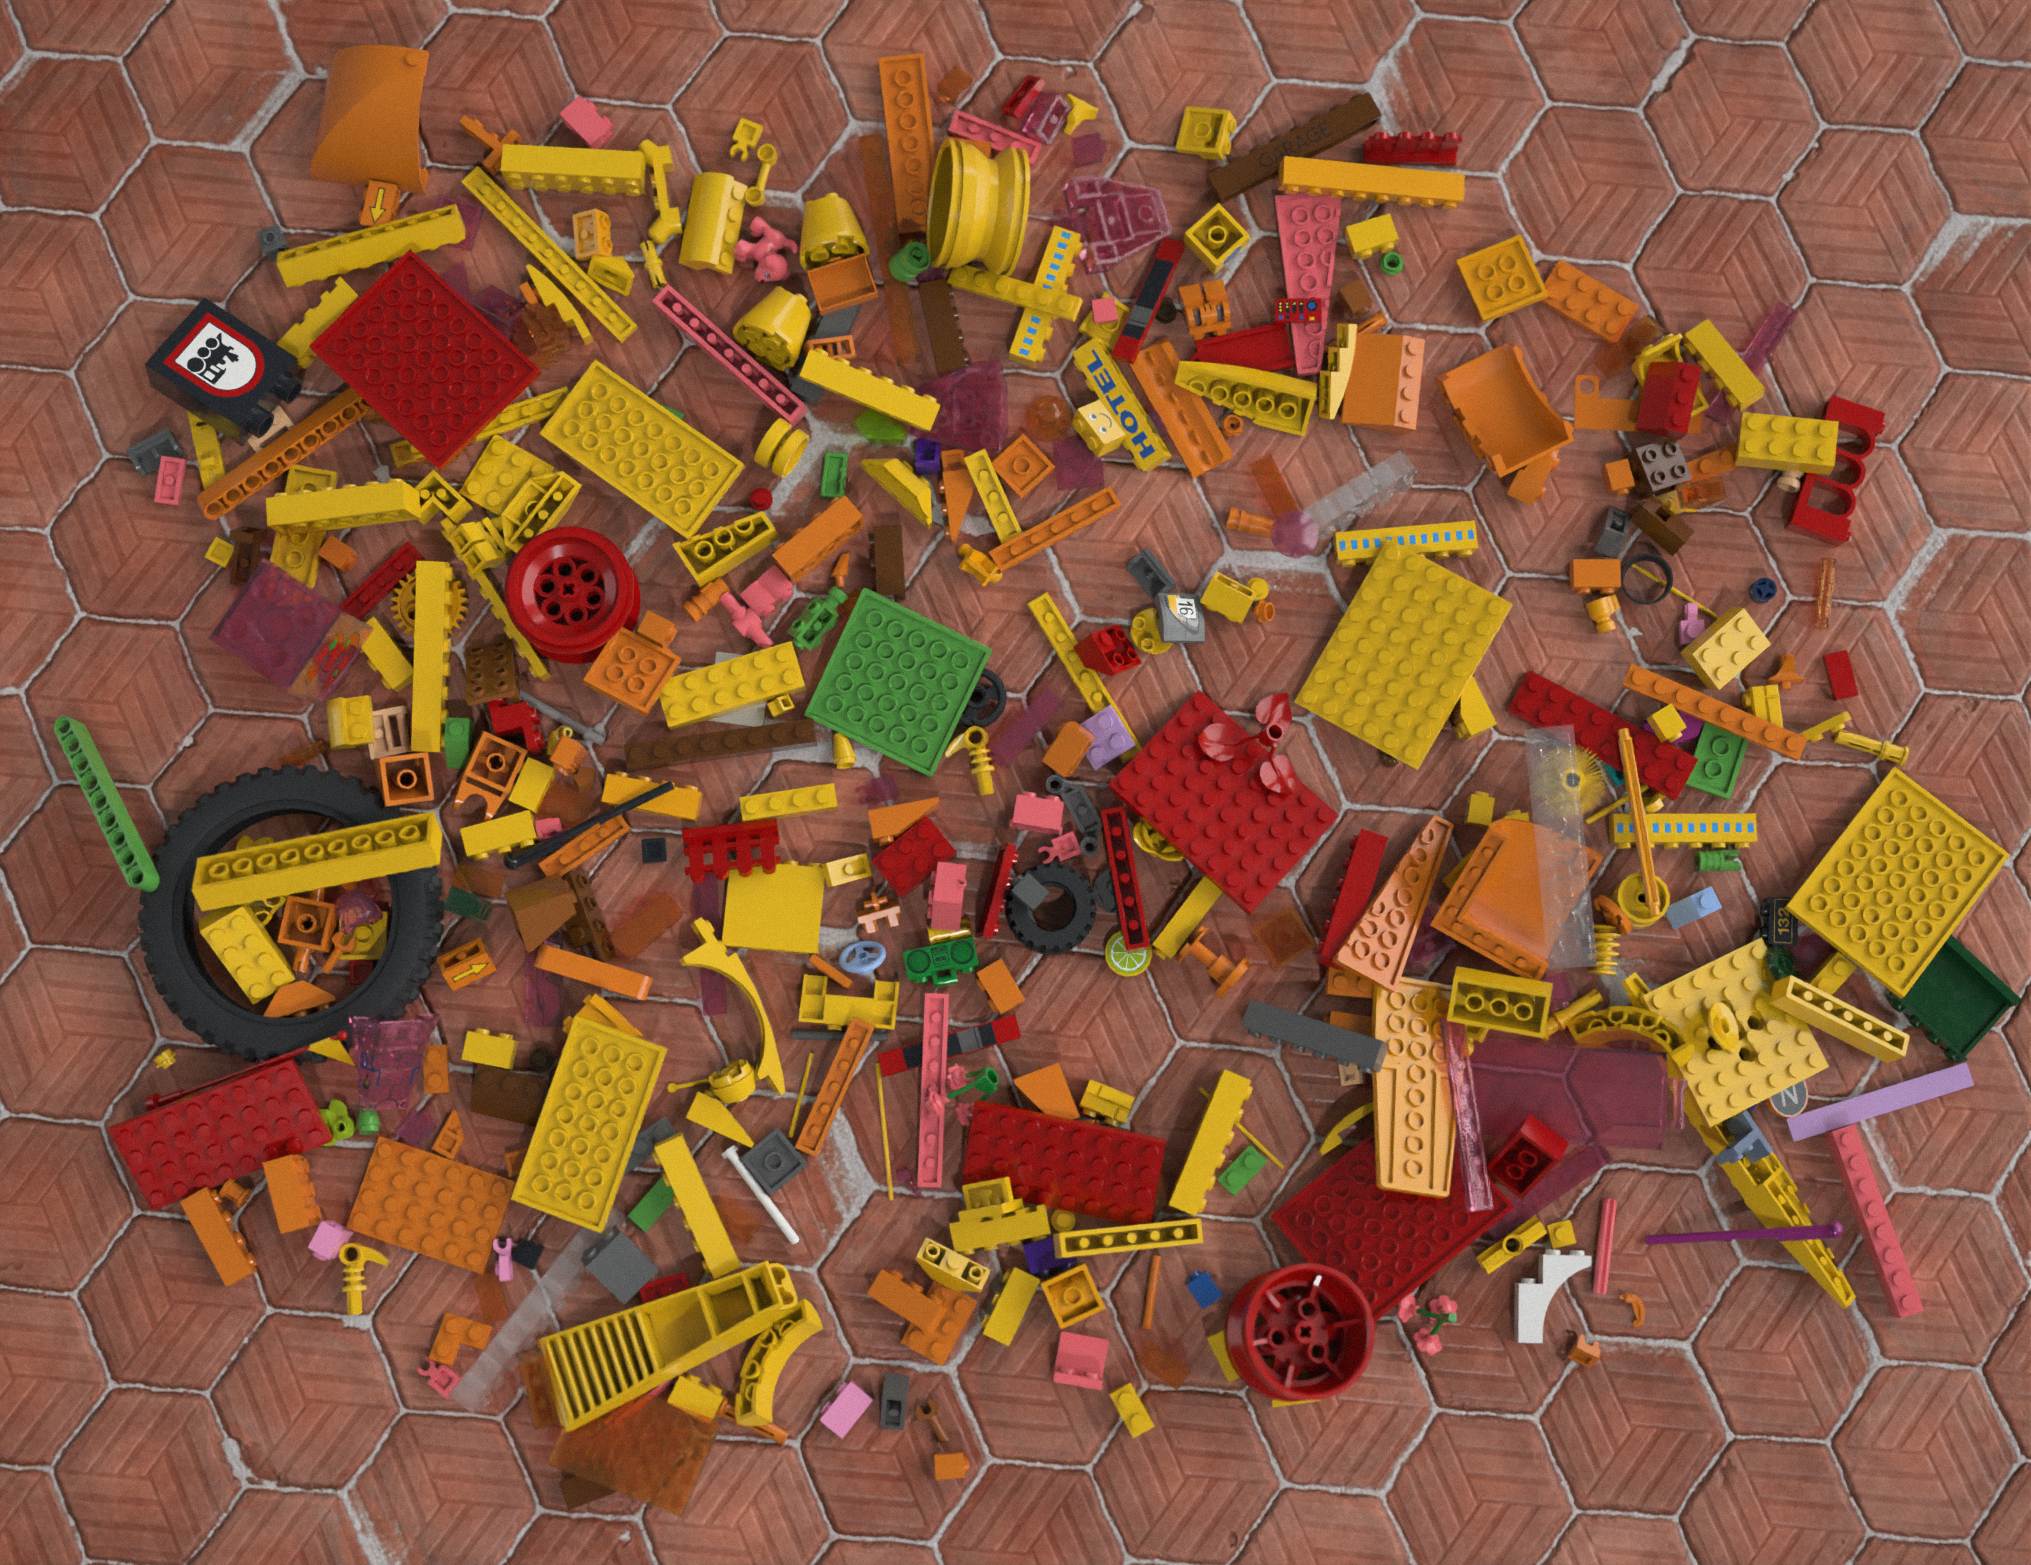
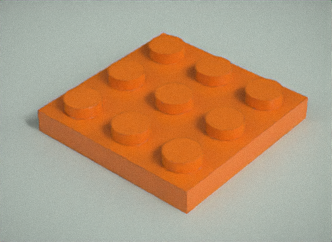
M622 627L607 642L584 677L583 685L646 717L681 663V657Z

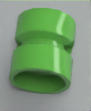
M911 242L890 258L889 270L895 279L901 282L910 281L929 267L931 262L930 253L923 244Z

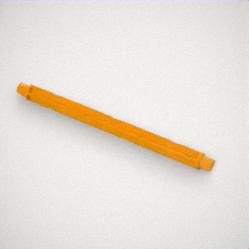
M1624 728L1618 730V743L1623 763L1641 878L1643 880L1646 908L1649 910V916L1654 917L1660 915L1659 906L1661 904L1655 881L1632 737L1629 735V729Z

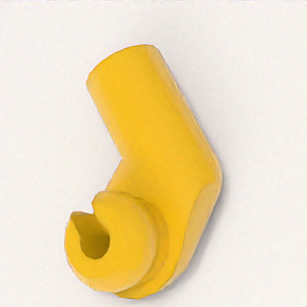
M562 725L549 734L546 755L551 756L562 734L569 738L572 737L573 731L569 726Z

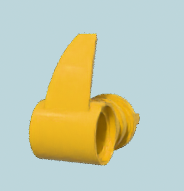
M972 726L950 743L945 751V755L949 758L960 749L967 748L969 756H973L974 759L970 761L971 764H975L971 774L977 775L981 796L991 795L994 793L990 772L995 771V768L989 765V761L992 760L991 757H987L990 749L985 747L988 744L989 736L984 729ZM980 731L982 734L981 742L973 744L971 741L972 734Z
M348 1243L342 1246L339 1251V1258L346 1265V1269H342V1272H346V1277L342 1278V1281H346L347 1286L341 1288L342 1292H347L348 1315H359L362 1313L361 1290H366V1286L361 1285V1280L365 1279V1276H361V1271H364V1263L370 1260L387 1266L389 1260L371 1247L363 1246L360 1243ZM351 1247H354L358 1252V1256L354 1261L348 1258V1250Z

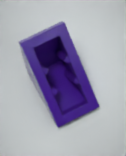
M917 438L915 459L917 475H939L940 439Z

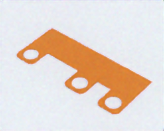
M1578 375L1575 378L1574 429L1639 431L1635 430V425L1643 394L1641 384L1639 383L1638 400L1599 398L1598 377L1594 375ZM1589 379L1594 383V390L1591 393L1586 394L1580 390L1582 380ZM1699 381L1698 388L1702 393V383ZM1702 412L1690 419L1687 434H1702Z

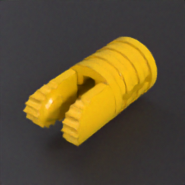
M961 919L960 932L931 929V925H927L931 946L970 938L972 930L969 928V919Z

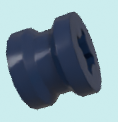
M1765 577L1757 580L1749 589L1750 598L1757 604L1767 603L1777 593L1776 583L1772 579Z

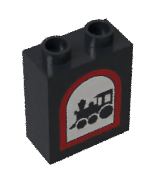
M205 297L145 363L152 388L242 447L252 435L257 438L263 437L274 421V415L271 412L282 401L286 404H291L303 388L297 357Z

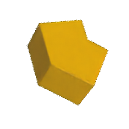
M789 694L767 703L774 719L795 708Z

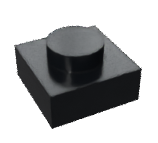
M666 838L641 840L643 864L668 862Z
M521 1238L511 1260L531 1270H535L545 1247Z

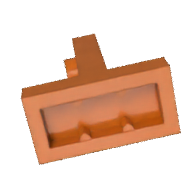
M464 115L459 121L466 133L491 151V154L482 164L485 170L492 176L501 168L503 144L521 145L523 143L520 135L513 129L501 140L494 132H486L483 129L482 123L474 117L470 119Z

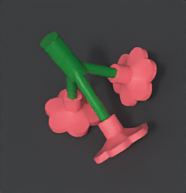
M1410 1293L1398 1303L1397 1317L1403 1323H1406L1413 1315L1418 1314L1428 1316L1430 1319L1437 1321L1433 1330L1428 1331L1423 1328L1413 1335L1416 1348L1421 1352L1434 1356L1436 1352L1442 1349L1437 1332L1442 1325L1456 1322L1457 1303L1454 1300H1449L1448 1296L1443 1294L1437 1299H1431L1429 1302L1430 1310L1426 1311L1420 1309V1306L1415 1305L1416 1299Z

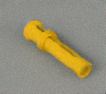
M1842 729L1836 732L1834 743L1877 755V758L1882 761L1887 759L1897 762L1898 766L1902 767L1906 763L1910 749L1908 746L1900 747L1890 744L1889 740H1882L1881 742Z
M1592 989V991L1561 1011H1552L1550 1016L1547 1017L1544 1038L1541 1039L1546 1042L1549 1040V1036L1555 1032L1565 1030L1567 1027L1566 1023L1569 1020L1603 1002L1600 993L1596 994L1598 991Z

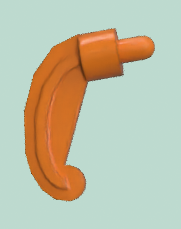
M1625 1293L1624 1295H1619L1618 1299L1624 1300V1303L1632 1304L1636 1317L1632 1325L1636 1328L1640 1327L1645 1318L1643 1302L1634 1294Z

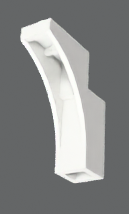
M1546 1249V1254H1539L1538 1283H1536L1535 1278H1521V1283H1514L1515 1342L1543 1343L1544 1318L1551 1298L1566 1279L1574 1273L1592 1266V1256L1584 1255L1582 1250H1570V1255H1560V1250Z

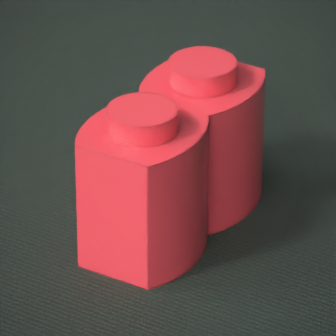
M773 565L758 580L747 587L740 594V597L759 618L763 616L767 618L775 612L777 603L780 601L784 603L793 596L794 593L792 591L795 587L776 565Z

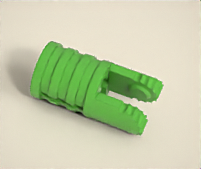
M1698 850L1695 853V868L1697 872L1739 871L1742 867L1738 861H1724L1736 859L1739 856L1738 850Z

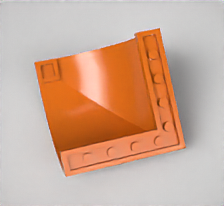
M360 45L339 50L331 57L310 166L312 178L368 186L369 180L396 184L400 191L426 194L429 171L427 169H420L419 115L424 76H426L429 52L427 50L388 45Z
M1519 819L1496 820L1490 825L1430 926L1519 976L1539 981L1548 967L1549 962L1546 959L1558 933L1583 888L1602 861L1603 855L1562 833L1536 823Z

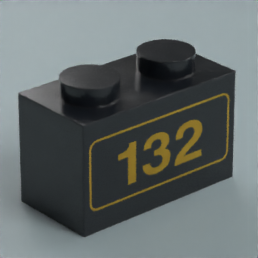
M1767 897L1764 898V902H1761L1760 915L1763 916V926L1760 927L1759 935L1766 946H1798V919L1784 909L1791 898Z

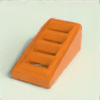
M852 335L808 340L803 345L805 358L810 349L813 351L814 348L823 350L822 346H825L826 352L829 353L827 357L834 360L837 357L845 360L856 358ZM842 342L845 343V348H846V353H847V354H843V352H842V347H841V343H842ZM832 344H835L837 355L833 354Z

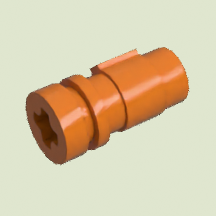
M1230 506L1224 529L1231 531L1236 529L1235 531L1238 533L1244 531L1248 534L1271 538L1275 520L1253 513H1246V510L1243 509L1238 511V508Z
M718 577L715 581H709L699 590L700 593L697 596L690 597L691 601L687 600L681 607L697 623L702 619V615L706 616L708 610L720 602L719 598L723 594L731 591L724 581Z

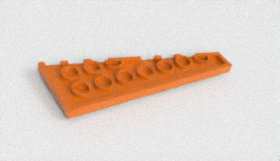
M1436 814L1429 817L1342 944L1332 962L1390 994L1396 992L1454 824Z

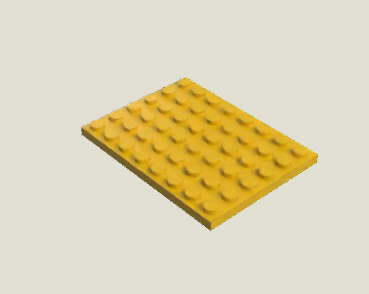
M1388 539L1294 703L1418 771L1513 604Z
M1894 766L1784 909L1902 999L2009 858L2010 854Z

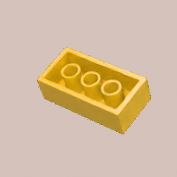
M1743 412L1739 420L1735 465L1830 475L1835 466L1839 421Z
M247 903L222 907L199 919L200 933L253 1005L276 992L279 987L295 980L293 967Z
M1456 966L1447 1021L1544 1038L1553 983Z

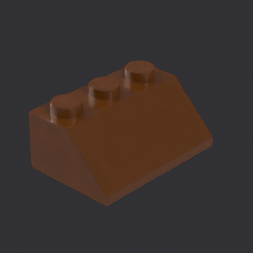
M478 1064L472 1086L470 1112L536 1127L552 1081Z

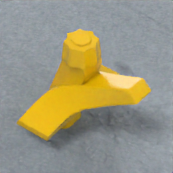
M1068 93L1064 102L1068 109L1064 134L1070 136L1083 120H1094L1098 109Z

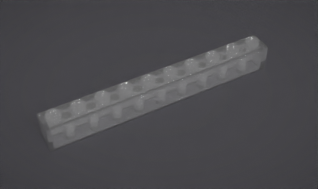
M613 1205L602 1233L583 1226L449 1396L470 1413H474L477 1410L481 1412L490 1401L487 1398L493 1390L497 1392L506 1381L503 1379L504 1375L508 1370L510 1372L515 1370L521 1362L518 1359L523 1351L527 1353L536 1343L534 1337L539 1331L543 1333L552 1322L549 1318L554 1312L558 1314L567 1304L564 1300L570 1292L574 1294L582 1285L580 1281L585 1273L588 1275L591 1273L580 1260L585 1250L590 1246H594L601 1239V1235L614 1225L623 1232L628 1226L626 1221L629 1217Z

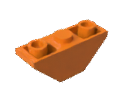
M302 980L279 987L263 1016L274 1018L306 1016L309 1013L320 1012L334 1006L336 1000L334 995Z

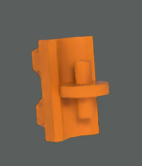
M875 892L871 893L872 900L863 902L865 909L856 912L859 924H862L867 934L878 930L876 919L885 917L888 927L900 924L899 913L901 911L898 900L887 903L886 896L877 898Z

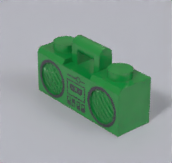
M973 937L903 952L908 980L914 981V984L928 982V977H933L935 988L958 983L956 971H961V975L975 972V967H979ZM951 970V975L937 978V972Z

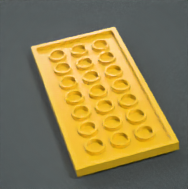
M596 359L539 433L543 438L689 541L745 468L744 463Z
M576 1015L511 1200L602 1233L668 1048Z

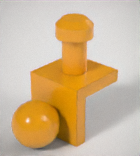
M969 544L960 546L958 554L964 558L958 566L961 570L973 574L982 586H986L988 582L997 583L1001 580L1002 573H999V568L987 554L972 549Z

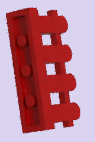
M1384 131L1376 132L1374 136H1369V140H1364V164L1455 166L1457 163L1456 152H1458V145L1456 144L1462 143V136H1458L1456 132H1447L1443 136H1435L1433 132H1423L1420 136H1412L1411 132H1400L1397 136H1388V132Z
M777 818L682 830V839L685 847L684 855L689 856V867H685V875H690L691 881L694 883H701L705 879V873L714 872L716 879L725 880L729 876V870L738 869L741 877H749L753 873V867L762 866L765 874H773L777 869L776 865L781 864L780 856H776L775 845H780ZM760 847L761 858L752 859L751 848ZM736 850L737 861L728 862V851ZM713 853V864L704 865V854Z

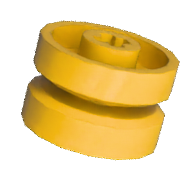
M780 418L771 426L756 451L754 461L764 468L772 465V473L784 479L799 462L808 445L810 436L800 429L792 432V425Z
M1641 872L1630 874L1615 887L1611 895V900L1625 913L1633 929L1650 927L1666 913L1669 907L1670 894L1667 885L1656 875L1655 881L1661 904L1659 906V916H1649V910L1646 908Z

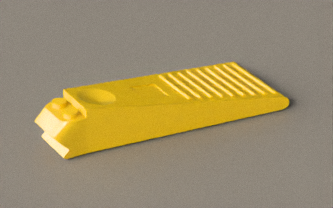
M764 1261L742 1272L538 1339L537 1344L539 1348L537 1351L560 1424L564 1426L565 1432H570L774 1326L773 1322L783 1318L797 1304V1295L787 1269L779 1263L769 1264L768 1261Z

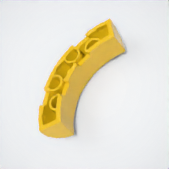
M1611 1006L1609 1009L1596 1012L1588 1011L1572 1018L1566 1023L1575 1040L1585 1051L1610 1041L1639 1040L1664 1050L1680 1068L1689 1062L1695 1052L1694 1045L1678 1026L1661 1015L1642 1008Z
M806 1299L798 1301L783 1318L773 1323L774 1326L762 1331L750 1349L740 1373L742 1378L740 1391L736 1394V1423L744 1426H760L773 1422V1394L783 1366L802 1342L823 1329L817 1311Z

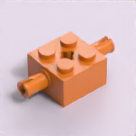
M326 887L311 890L309 897H306V899L290 895L287 897L277 942L294 946L297 949L292 968L293 971L307 973L310 955L314 950L331 954L333 946L331 939L336 933L341 907L326 903L323 900ZM313 922V926L308 928L306 923Z

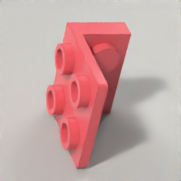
M1062 1331L1053 1382L1102 1390V1377L1109 1341L1107 1339Z

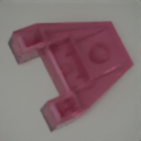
M1094 175L1072 178L1062 189L1068 210L1089 208L1098 242L1090 243L1080 253L1086 275L1106 273L1172 233L1160 189Z

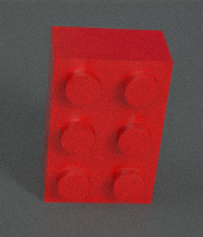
M925 816L873 858L871 862L901 900H903L929 879L932 871H937L938 862H950L957 856V852L928 816Z
M1529 1114L1493 1151L1483 1170L1523 1199L1561 1160L1569 1142Z

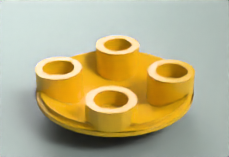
M1149 608L1139 612L1134 617L1130 627L1133 643L1138 649L1148 654L1163 653L1173 645V643L1161 642L1156 625L1160 618L1157 608Z

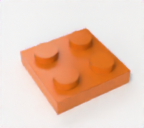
M1024 433L991 462L996 474L1021 500L1055 469L1051 461Z

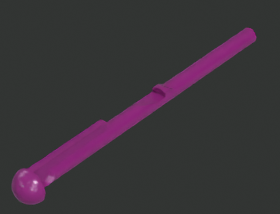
M1832 1220L1831 1225L1645 1235L1646 1245L1708 1241L1732 1242V1239L1778 1238V1242L1836 1239L1842 1235L1843 1227L1837 1220Z

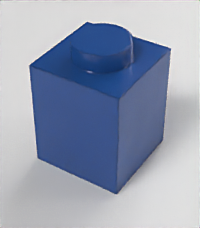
M1197 1270L1187 1277L1189 1282L1185 1285L1202 1309H1205L1223 1296L1207 1271L1204 1270L1201 1273Z

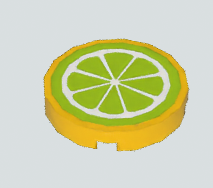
M1122 930L1113 934L1105 948V960L1109 968L1123 977H1134L1141 974L1149 966L1152 958V947L1151 950L1128 954Z

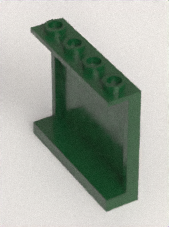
M1952 935L1949 936L1902 999L1893 992L1886 996L1891 1001L1890 1005L1899 1013L1903 1012L1909 1018L1908 1022L1913 1027L1924 1031L1927 1034L1925 1037L1935 1046L1939 1045L1945 1051L1944 1055L1950 1061L1957 1063L1966 1062L1967 1054L2004 1013L2022 1000Z

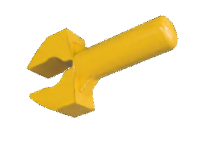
M1656 792L1652 797H1643L1644 813L1647 811L1648 814H1652L1660 810L1664 806L1662 800L1665 796Z

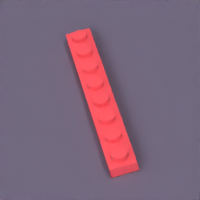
M925 993L917 1187L942 1188L944 1116L930 1114L928 1109H926L924 1100L928 1097V1090H934L940 1096L945 1094L949 994Z

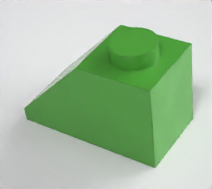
M446 717L444 743L448 769H464L470 757L474 739V722L470 718Z

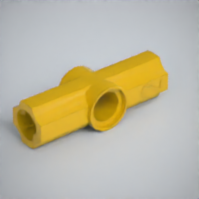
M1534 1215L1510 1233L1503 1235L1499 1241L1475 1258L1482 1269L1489 1275L1512 1257L1521 1254L1525 1248L1545 1235L1547 1231L1540 1220ZM1510 1238H1513L1517 1243L1516 1249L1512 1252L1506 1248V1242Z

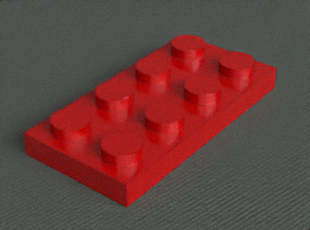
M1007 843L999 848L975 938L988 940L998 933L1000 922L997 921L999 912H1003L1006 904V899L1003 898L1005 889L1010 888L1012 882V875H1009L1011 866H1015L1019 853L1015 852L1016 845Z

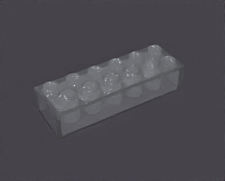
M1401 449L1285 520L1279 533L1293 555L1298 552L1302 555L1313 548L1312 545L1316 541L1320 540L1322 543L1332 537V533L1336 529L1344 530L1350 526L1352 520L1357 516L1361 519L1371 513V509L1375 505L1383 506L1388 503L1396 492L1400 495L1409 490L1411 484L1415 482L1414 478L1418 472L1404 450Z

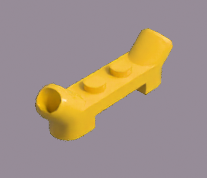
M647 139L639 144L636 151L643 152L646 164L654 169V174H650L653 188H657L658 196H654L656 210H660V215L648 229V235L657 244L663 245L671 235L683 233L679 208H670L665 172L674 171L669 144L657 146Z

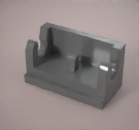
M168 428L126 449L137 471H140L143 477L159 470L161 456L173 458L185 456L174 433Z
M1147 547L1126 566L1129 573L1153 601L1157 593H1169L1176 587L1177 582Z

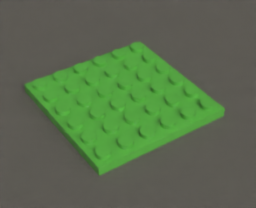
M864 587L804 716L932 777L993 649Z

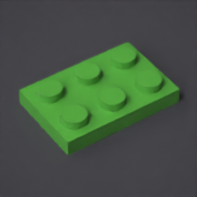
M1704 722L1692 755L1699 760L1685 786L1728 801L1731 797L1749 741Z

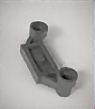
M1051 775L1046 780V790L1050 794L1060 796L1083 837L1080 843L1081 853L1087 857L1096 855L1099 850V831L1104 826L1083 786H1074L1064 782L1063 778L1059 775ZM1052 783H1057L1059 785V788L1052 789L1050 785ZM1090 844L1093 846V850L1090 852L1086 851L1085 846Z

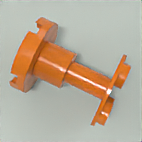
M1202 925L1189 940L1192 945L1187 942L1174 959L1179 964L1190 952L1209 968L1207 973L1221 984L1214 992V995L1222 1000L1228 990L1235 985L1252 963L1244 957L1236 966L1222 954L1217 957L1199 942V939L1209 929L1208 926Z

